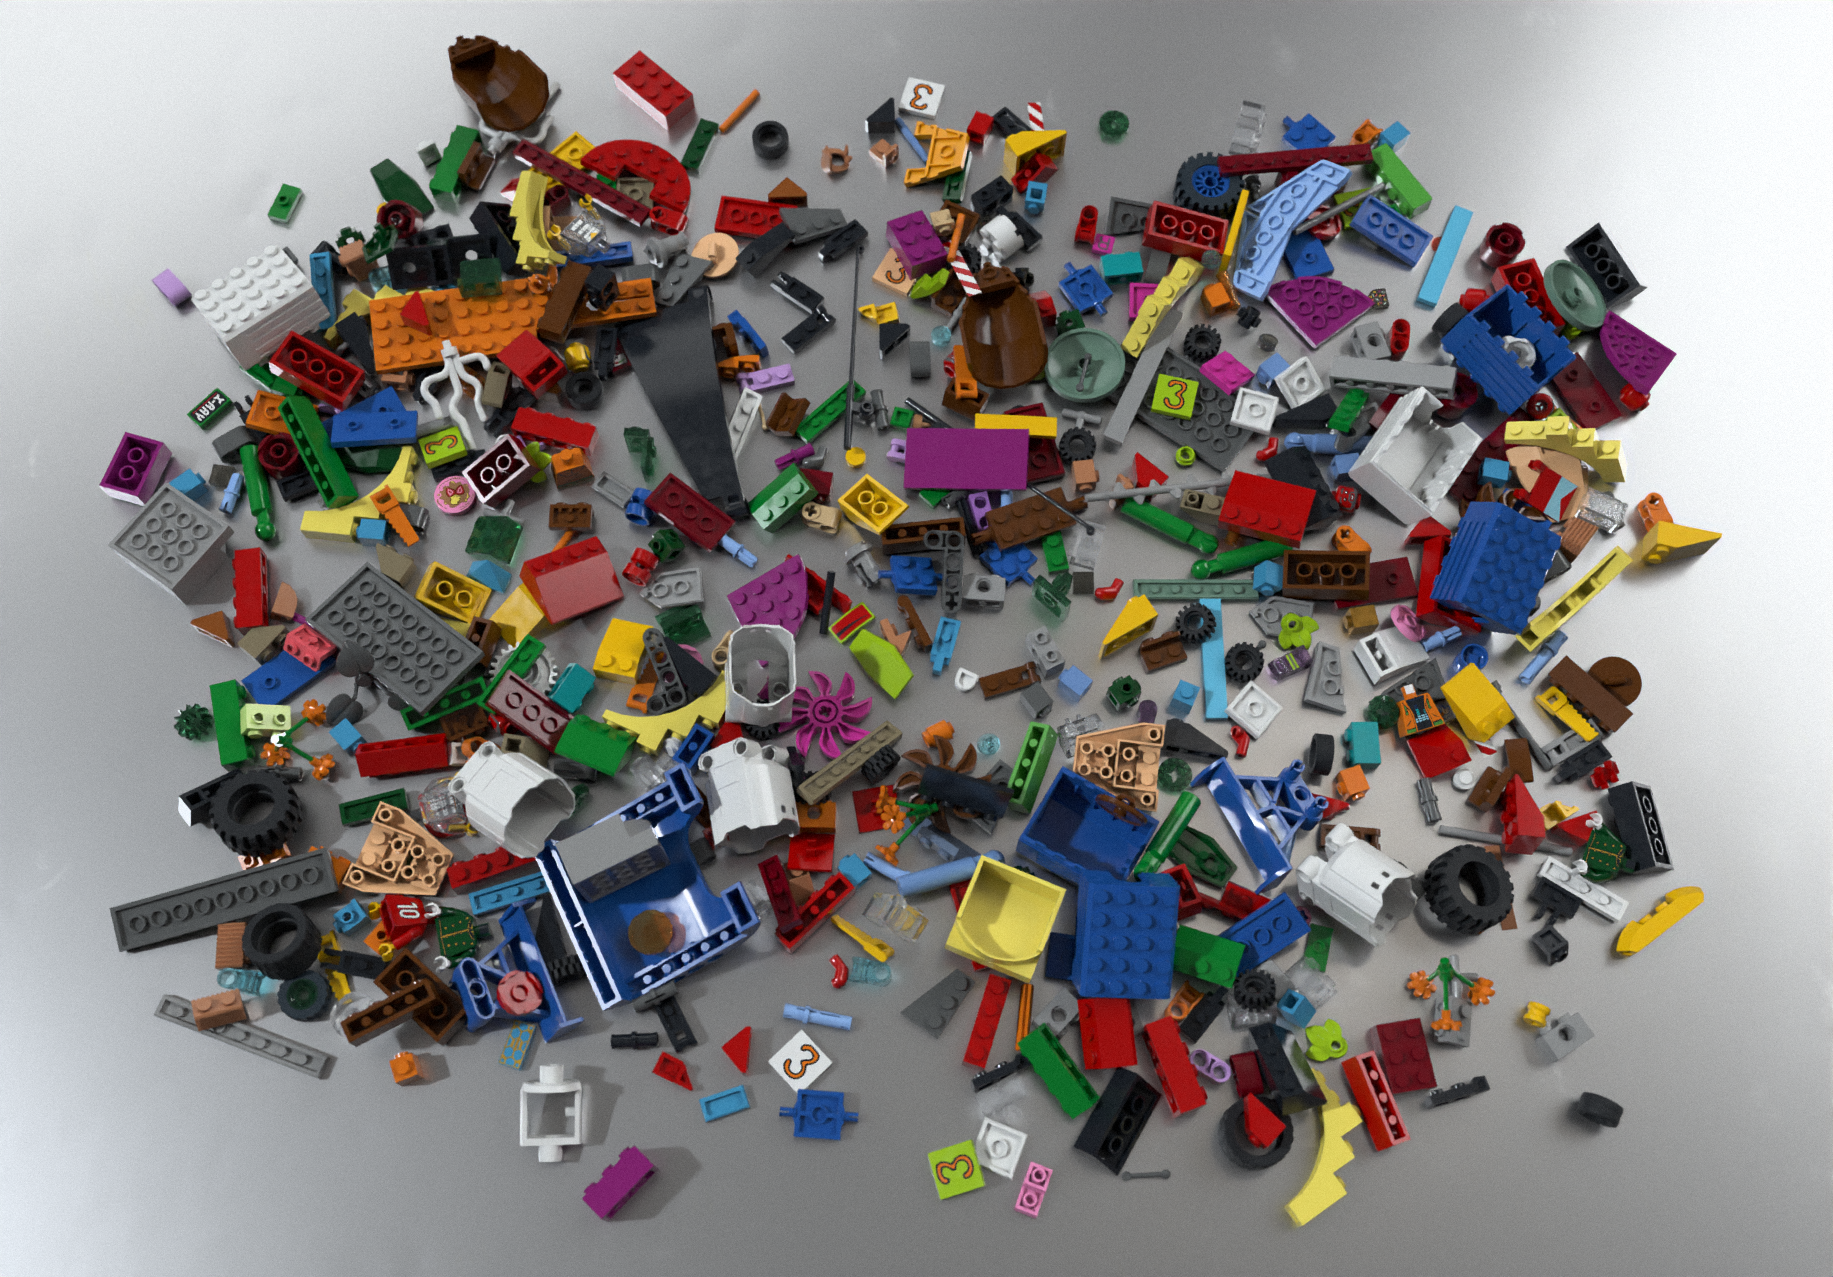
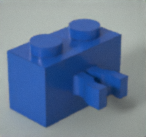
M696 723L672 757L674 766L684 762L690 775L693 777L699 768L698 761L700 756L711 750L710 745L715 735Z

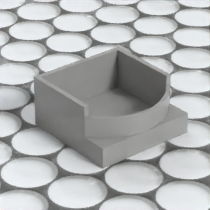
M165 482L108 546L124 562L187 606L227 561L228 556L226 555L225 543L234 534V531L225 522Z
M619 814L555 844L573 885L589 904L671 864L648 820L622 821Z

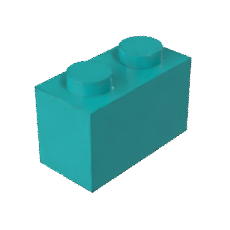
M1128 251L1122 254H1106L1100 258V275L1108 286L1142 281L1144 271L1140 252Z
M569 663L547 697L567 712H576L583 703L581 700L585 694H589L593 689V682L596 677L577 663Z
M1351 722L1344 732V738L1348 742L1349 748L1346 751V760L1350 762V768L1360 765L1362 769H1377L1381 764L1378 722Z

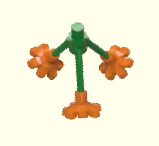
M312 699L311 701H305L303 704L305 708L301 712L303 719L288 731L273 735L271 737L272 745L265 743L263 745L265 751L260 754V757L268 759L266 762L267 766H273L274 763L284 765V760L290 759V754L286 752L290 749L309 761V764L314 767L312 776L320 781L323 779V776L329 773L328 768L334 767L333 755L328 753L320 759L315 756L311 757L293 746L291 734L305 723H315L317 726L324 724L323 720H326V713L323 711L326 710L324 704L318 706L317 700Z
M881 785L880 800H877L876 808L877 813L881 814V819L886 821L883 824L885 830L891 828L892 833L896 834L904 828L905 823L903 821L906 818L916 816L917 819L898 841L893 842L889 848L879 844L875 846L878 851L885 855L886 860L896 867L899 860L896 858L895 853L899 850V845L926 817L931 816V813L938 812V806L936 803L921 805L899 801L897 798L889 797L887 793L888 788ZM899 806L913 808L914 811L900 812Z
M1445 957L1440 959L1438 968L1431 975H1426L1423 970L1417 973L1412 972L1409 977L1413 981L1407 983L1409 989L1415 988L1414 995L1416 997L1422 995L1427 1000L1430 998L1431 993H1434L1437 989L1436 985L1432 984L1434 978L1439 976V979L1443 981V1009L1441 1010V1018L1438 1021L1431 1022V1027L1435 1030H1441V1028L1449 1030L1451 1028L1454 1031H1459V1027H1462L1461 1021H1455L1451 1018V1010L1449 1009L1448 982L1453 979V976L1469 986L1470 991L1467 993V996L1475 1006L1479 1005L1480 1001L1484 1005L1489 1004L1488 996L1492 997L1495 994V990L1491 989L1493 986L1492 980L1480 977L1477 982L1470 981L1456 972L1449 963V959Z

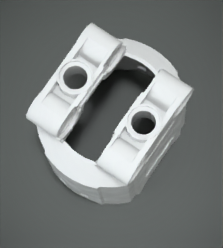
M744 625L731 634L727 663H725L726 723L768 725L775 722H791L792 703L797 684L793 634L780 625ZM748 661H768L769 704L752 703L747 699ZM780 689L783 690L785 694L777 695L774 691ZM734 690H739L742 694H738Z
M740 737L700 756L698 761L699 769L707 772L709 778L705 784L715 850L718 849V846L731 847L738 854L751 853L763 850L768 840L783 834H787L790 837L800 834L790 770L784 767L789 760V753L785 748L774 745L760 747L757 741Z
M491 741L485 742L479 747L448 785L450 793L461 803L465 804L466 816L470 824L508 852L522 859L535 857L542 852L544 840L560 821L569 819L575 810V794L564 779L525 754H504Z
M1338 823L1325 837V851L1328 862L1326 863L1318 856L1308 855L1296 868L1299 895L1307 904L1311 906L1318 905L1326 913L1378 948L1386 943V935L1397 922L1409 918L1414 910L1418 897L1412 891L1411 879H1416L1415 873L1375 847L1355 837L1348 826ZM1390 914L1393 918L1389 920L1385 916ZM1379 925L1383 929L1380 931L1376 928V926Z

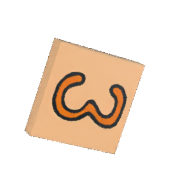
M893 248L889 249L872 277L873 282L905 297L908 296L918 279H909Z

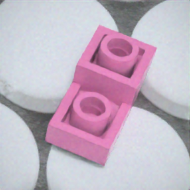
M1031 1161L1014 1207L1015 1211L1036 1219L1053 1172L1052 1169Z

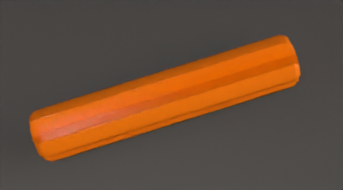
M1023 984L1021 986L1015 1046L1017 1051H1020L1017 1043L1030 1033L1034 992L1032 984Z

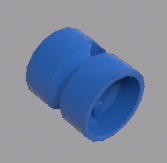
M639 487L634 489L630 499L632 503L628 504L624 513L626 519L641 526H648L650 524L653 510L646 506L644 501L652 491Z
M1472 643L1466 645L1453 661L1454 672L1456 674L1459 673L1470 663H1474L1481 671L1488 662V653L1479 644Z

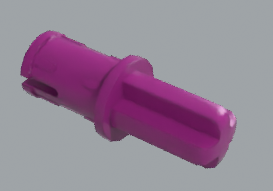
M808 443L796 450L791 449L790 453L775 459V465L778 470L785 469L792 463L798 465L799 461L815 455V451L812 445Z

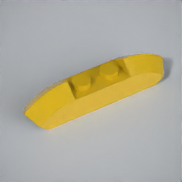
M1688 886L1677 888L1665 895L1666 901L1654 908L1657 911L1654 915L1651 916L1648 913L1638 921L1639 923L1632 920L1626 925L1619 937L1616 952L1629 957L1638 953L1704 902V892L1700 887Z

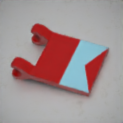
M1530 460L1528 468L1540 474L1530 493L1522 488L1520 490L1515 489L1513 496L1526 502L1555 522H1560L1578 486L1548 468L1542 461Z

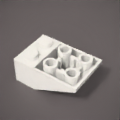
M1397 627L1367 636L1359 640L1354 647L1356 655L1374 685L1430 659L1420 641L1413 642L1409 640Z

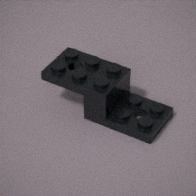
M489 233L428 239L427 245L394 248L393 251L386 254L393 290L453 284L456 277L495 273ZM470 250L475 251L477 258L475 260L468 259L466 252ZM412 263L415 266V271L407 272L404 269V264Z

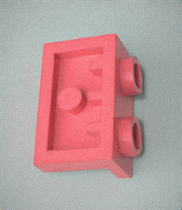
M305 623L287 633L283 648L315 672L320 670L323 660L337 651V647Z

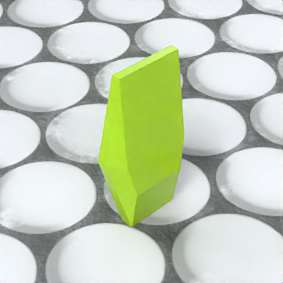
M862 629L849 646V649L867 676L894 699L899 697L914 677V674L895 645L866 629Z

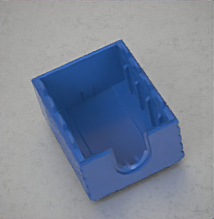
M1507 284L1468 313L1440 342L1443 344L1444 351L1451 353L1457 359V365L1465 368L1470 373L1471 380L1479 383L1484 388L1485 395L1493 398L1498 403L1499 410L1511 415L1572 363L1576 357L1567 347L1570 344L1567 338L1563 335L1559 339L1553 332L1556 327L1549 320L1545 324L1539 317L1542 312L1536 306L1531 309L1525 302L1528 297L1522 291L1517 294ZM1503 337L1525 338L1534 345L1537 360H1535L1531 369L1527 365L1522 369L1516 363L1520 357L1513 350L1508 354L1502 348V345L1505 343L1502 339Z
M1470 502L1465 516L1461 517L1457 526L1459 528L1457 535L1453 536L1449 547L1451 549L1448 556H1444L1441 566H1443L1441 572L1435 577L1433 582L1435 586L1429 598L1449 609L1464 610L1483 617H1472L1471 619L1492 632L1521 636L1523 629L1527 626L1531 610L1536 604L1539 591L1544 586L1548 570L1552 567L1556 551L1560 548L1562 537L1502 503Z
M1062 766L1018 839L1016 851L1078 888L1080 870L1108 871L1115 879L1127 881L1160 821L1136 807L1135 809L1147 818V823L1143 827L1127 823L1111 815L1096 803L1095 798L1098 794L1108 795L1113 798L1116 796Z
M1080 870L1071 977L1079 995L1084 997L1165 1000L1171 998L1180 885L1175 882V879L1169 873L1142 872V874H1138L1142 882H1126L1115 879L1108 871Z

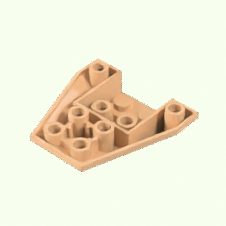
M1522 444L1506 451L1512 472L1529 493L1540 474L1528 468L1530 460L1542 461L1548 468L1578 486L1560 521L1567 520L1570 516L1575 518L1578 513H1581L1582 516L1589 514L1588 464L1554 449ZM1544 515V517L1547 520L1551 521L1552 523H1555L1554 520Z
M1143 722L1076 736L1073 772L1115 796L1123 792L1136 799L1135 807L1139 810L1157 812L1159 790H1156L1160 748L1164 744L1165 725Z
M380 801L371 820L374 825L356 863H351L342 884L369 893L436 896L447 872L446 868L449 867L454 854L404 811Z

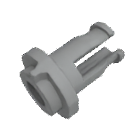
M682 231L677 235L661 240L651 237L647 239V245L643 251L647 254L651 263L656 264L659 268L667 266L668 258L682 250H688L689 241Z
M861 541L845 552L846 557L843 561L846 565L851 563L854 565L861 578L867 583V588L880 582L878 578L879 566L870 553L874 549L872 544Z

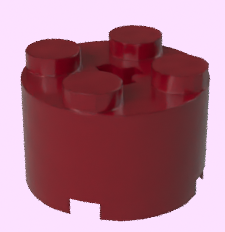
M391 200L378 211L377 223H381L384 228L393 224L398 231V242L413 241L411 236L422 231V213L409 203L401 200Z
M1511 223L1491 226L1480 245L1479 258L1494 268L1515 263L1525 246V239L1522 236L1523 232Z
M1457 372V383L1453 399L1437 398L1443 406L1438 408L1436 413L1446 419H1456L1463 415L1477 400L1476 383L1465 374Z
M279 432L276 435H268L258 446L259 460L273 478L284 479L301 472L305 467V462L292 436L288 433Z

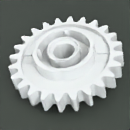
M519 642L516 643L515 648L509 644L508 651L501 649L502 656L495 655L498 662L491 663L495 670L489 671V674L493 676V678L489 679L490 683L519 646ZM544 650L529 670L528 676L523 678V680L546 696V693H549L552 690L551 687L556 684L554 679L559 678V675L555 673L559 668L557 665H553L556 663L554 657L550 658L551 652H545Z

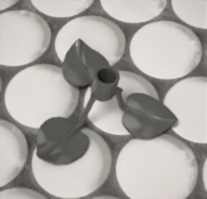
M345 640L338 654L336 667L341 675L354 677V694L351 698L349 695L342 693L330 701L326 710L327 723L331 726H336L345 718L351 724L356 723L363 715L362 704L355 701L358 695L359 686L367 687L371 682H374L386 695L390 696L388 705L392 709L400 711L410 707L368 673L374 667L373 655L363 646Z

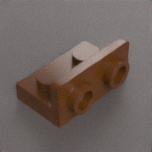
M473 141L457 171L462 186L480 191L495 163L494 158L484 154L480 143Z
M953 268L949 271L945 286L930 295L931 307L949 317L953 316L954 310L958 308L963 298L966 297V291L959 278L955 276Z
M732 322L713 326L712 330L717 350L725 348L727 358L739 356Z
M786 392L781 393L765 425L778 437L794 436L810 402L806 398L792 399Z
M565 502L550 504L549 530L591 531L592 516H594L592 504L585 502L577 504H567Z
M1168 631L1159 638L1154 639L1151 637L1142 641L1138 652L1147 673L1187 660L1188 657L1180 641V631L1174 633L1173 631Z
M1488 766L1469 796L1468 802L1486 813L1494 806L1514 771L1506 766L1500 772Z

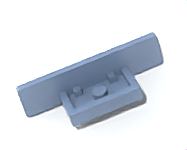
M909 818L903 821L905 823L903 828L905 831L912 825ZM927 818L911 832V835L919 839L923 846L929 849L932 848L946 861H955L969 856L976 857L981 855L953 835L938 830L932 821Z

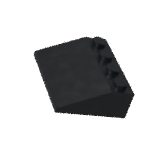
M927 763L916 794L921 795V800L933 803V799L941 801V806L954 809V806L963 808V813L975 816L977 812L983 814L984 819L996 822L997 819L1001 820L1013 796L1014 789Z

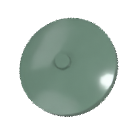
M1560 259L1550 264L1544 271V286L1556 310L1567 322L1580 330L1593 331L1600 327L1604 322L1607 312L1602 294L1594 281L1583 269L1570 261Z
M1092 328L1073 329L1057 337L1049 346L1048 362L1044 367L1045 376L1051 388L1061 397L1079 403L1095 402L1109 396L1120 385L1125 372L1124 353L1118 342L1103 331ZM1090 353L1092 359L1089 361L1083 382L1084 390L1078 392L1076 385L1079 383L1085 362L1084 355Z

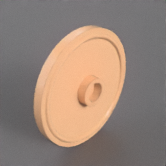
M712 233L704 236L696 243L691 256L713 261V268L703 274V277L713 279L729 274L736 267L738 261L735 258L740 252L737 243L732 237L723 233Z

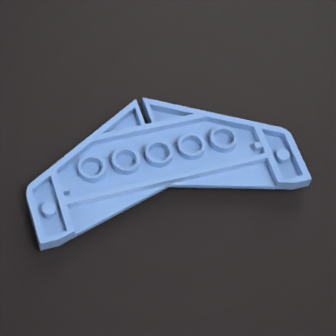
M1320 160L1246 207L1249 212L1244 211L1233 280V284L1239 292L1259 301L1265 299L1292 231L1352 176L1350 169L1327 160Z

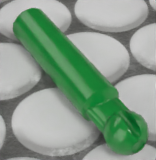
M246 445L240 449V456L251 515L257 518L255 534L258 539L269 541L276 535V528L270 522L269 517L273 511L265 469L259 460L258 446Z
M1133 497L1126 498L1122 506L1121 513L1184 544L1188 543L1200 549L1203 553L1212 554L1219 546V541L1214 535L1207 534L1195 528L1194 525L1143 501L1142 505H1138Z
M1265 540L1220 553L1213 560H1197L1191 567V573L1197 579H1206L1214 572L1221 571L1225 574L1262 563L1266 560L1270 561L1284 557V550H1293V547Z
M1184 791L1180 795L1145 850L1143 858L1134 868L1133 875L1137 882H1142L1138 874H1142V872L1156 873L1160 865L1167 859L1201 805L1200 799L1195 794Z

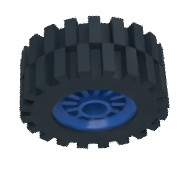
M1207 152V156H1203V153H1197L1196 159L1192 155L1188 158L1187 162L1184 161L1182 163L1181 169L1177 173L1173 190L1174 203L1177 202L1176 206L1229 220L1233 213L1236 212L1242 189L1244 190L1245 180H1242L1244 175L1220 177L1217 158L1218 156H1223V154L1218 153L1217 157H1215L1213 152Z

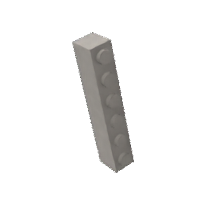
M1342 355L1334 356L1329 380L1331 387L1357 388L1396 394H1409L1423 386L1435 398L1453 399L1457 383V368L1448 365L1435 366L1427 363L1414 364L1407 361L1394 362L1387 359L1374 360L1366 357L1353 358Z

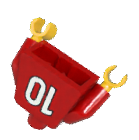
M386 894L381 904L371 902L368 905L369 918L377 920L381 917L387 940L392 942L391 945L384 943L379 946V953L385 962L393 958V951L395 949L399 950L417 938L422 937L427 925H435V918H437V915L427 919L424 915L426 913L433 914V912H425L422 900L410 898L402 894Z

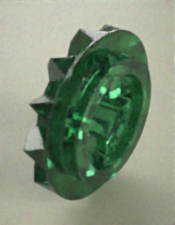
M1107 111L1100 117V131H1103L1105 136L1110 135L1112 138L1119 136L1121 138L1124 133H1127L1129 119L1120 111ZM1113 120H1115L1116 123L1115 129L1111 125Z
M1387 695L1374 696L1368 702L1369 705L1366 709L1368 712L1367 719L1371 722H1378L1379 729L1391 728L1399 717L1397 703ZM1382 708L1383 711L1389 714L1382 715L1381 717V714L1376 712V710Z
M1169 758L1159 766L1158 781H1160L1163 788L1171 792H1181L1191 783L1192 770L1184 760ZM1176 767L1177 775L1181 778L1178 777L1173 783L1172 776L1168 773L1171 774Z
M584 783L576 785L571 789L575 794V810L573 813L580 809V806L588 797L589 788Z

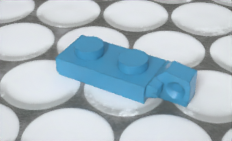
M940 617L930 653V662H934L932 674L941 676L943 665L949 666L961 621Z

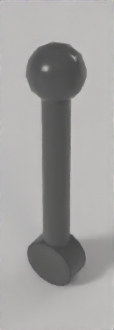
M1090 353L1084 355L1085 362L1079 383L1076 385L1078 392L1084 390L1083 382L1089 361L1092 359Z
M1260 640L1257 647L1260 649L1265 648L1266 642ZM1247 656L1240 664L1237 663V666L1242 669V666L1251 658Z
M1164 1169L1162 1172L1130 1173L1125 1171L1122 1174V1179L1124 1181H1129L1131 1178L1163 1177L1168 1179L1171 1173L1168 1169Z

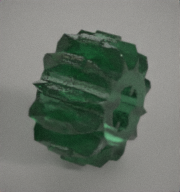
M196 703L193 707L186 704L185 711L178 709L180 716L174 717L177 723L173 726L178 731V735L182 738L186 737L189 741H192L194 737L197 740H201V734L208 735L207 728H213V724L210 723L213 717L211 714H208L209 710L206 707L201 708Z

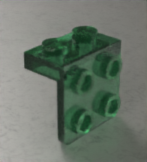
M500 259L468 260L460 263L461 278H457V286L462 298L502 294Z
M637 426L624 428L623 436L628 452L642 453L641 471L645 482H650V477L654 476L652 459L656 458L657 447L654 446V437H651L649 429H642Z
M480 516L474 524L465 552L469 555H491L503 564H510L523 527L508 516Z

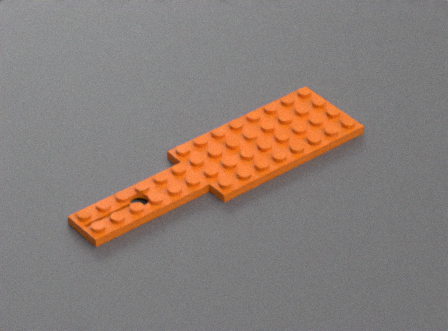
M528 278L420 293L433 333L430 336L404 325L400 313L413 294L369 300L376 372L379 375L445 365L441 350L444 349L442 341L450 340L451 345L457 347L460 357L479 352L488 358H495L499 352L526 329L538 339V333L540 332L537 328L539 318L543 317L546 302L551 300L553 292L543 295H532ZM651 278L617 282L620 295L606 312L600 308L598 310H590L586 306L589 301L588 294H586L571 329L657 316Z

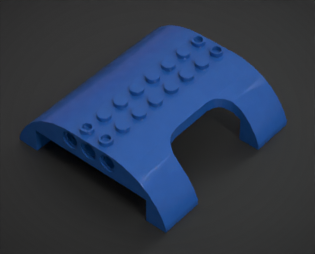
M684 762L664 773L667 779L666 782L585 828L588 829L617 814L620 815L622 821L648 820L668 856L670 865L589 904L575 888L555 845L560 841L550 839L544 842L543 851L535 856L603 1011L630 1004L632 999L650 992L649 989L651 988L657 989L671 981L677 983L740 946L758 930L761 924L741 881L721 891V898L713 894L690 848L688 838L691 823L701 811L703 800Z

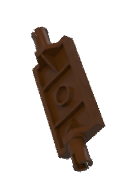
M1061 487L1044 492V494L1071 513L1088 508V503L1083 502L1085 500L1084 496L1067 501ZM1035 495L987 511L985 513L988 522L987 529L972 533L970 538L971 541H975L973 542L975 547L989 541L995 542L1001 552L1074 527L1077 523L1076 520L1039 495Z

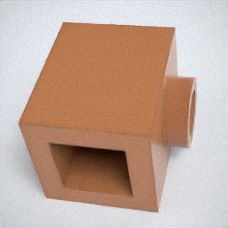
M1093 459L1073 461L1071 473L1074 491L1089 493L1095 490L1096 483L1099 482V472L1094 468Z

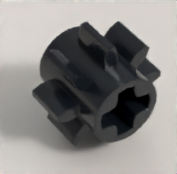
M1015 268L1013 274L1020 281L1022 287L1029 291V287L1034 283V275L1029 272V268Z
M1248 305L1247 308L1241 307L1236 314L1240 317L1237 322L1248 330L1251 327L1257 328L1262 321L1259 318L1261 312L1251 305Z

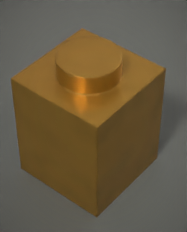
M1374 605L1349 608L1344 616V626L1346 629L1348 628L1350 635L1373 632L1379 625Z

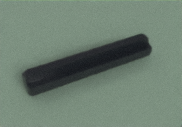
M959 500L957 507L960 517L964 519L965 533L972 555L974 557L980 556L983 553L982 544L975 547L973 545L975 541H971L970 538L972 533H977V528L968 500Z

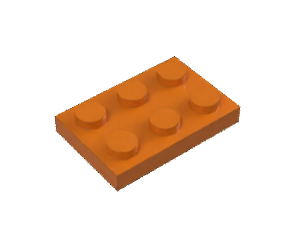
M258 390L245 423L246 427L274 435L279 434V432L290 434L278 410L279 405L286 397ZM312 404L318 415L319 406Z

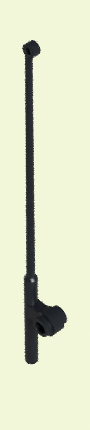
M858 245L856 248L844 450H851L853 415H858L859 418L865 420L869 419L874 412V406L871 402H854L855 386L853 382L860 254L864 252L862 245Z
M908 397L905 400V405L934 424L932 428H953ZM1027 482L1029 489L1086 527L1087 535H1094L1095 529L1093 526L1088 525Z

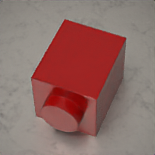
M976 111L967 127V133L970 137L969 141L984 146L993 130L994 118L986 113Z

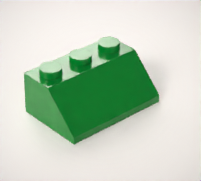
M792 463L750 500L748 504L752 515L761 527L773 534L819 493L799 467Z
M577 714L569 721L554 752L614 777L631 760L637 738L631 736L626 731L614 729L606 723L594 721L589 716Z
M1180 924L1176 934L1173 969L1233 989L1246 945Z

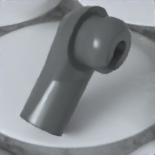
M819 446L816 455L803 459V467L812 470L822 467L829 449L825 446Z

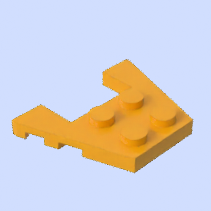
M917 121L914 133L917 140H932L926 167L909 168L906 170L904 179L906 188L962 171L970 139L968 133L949 128L945 130L938 128L934 124L929 126L922 121Z

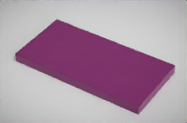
M907 428L903 488L905 490L1027 491L1030 430Z

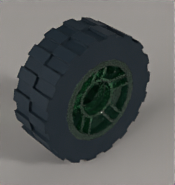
M308 969L303 974L289 980L285 979L280 984L277 1001L281 1011L288 1017L301 1022L314 1021L316 1018L323 1016L322 1014L329 1009L328 1006L332 1002L331 996H333V992L331 991L330 983L327 982L325 977ZM308 993V998L303 999L301 995Z

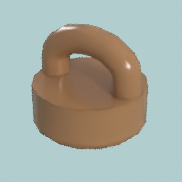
M914 415L912 428L931 427L929 423L922 422V415Z

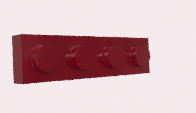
M776 854L759 863L758 867L782 933L803 924L779 856Z

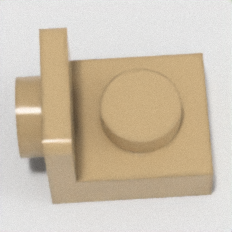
M949 209L930 213L931 224L937 236H947L954 232L955 222L954 219H951Z

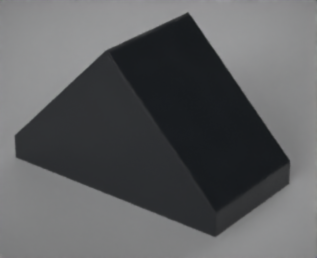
M894 98L888 99L865 120V131L868 134L895 133Z
M879 324V358L882 361L910 337L909 324Z

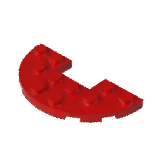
M632 139L609 141L593 148L581 159L582 166L614 182L624 169L653 182L656 185L649 193V199L675 212L684 214L687 210L691 190L687 172L678 159L655 144Z

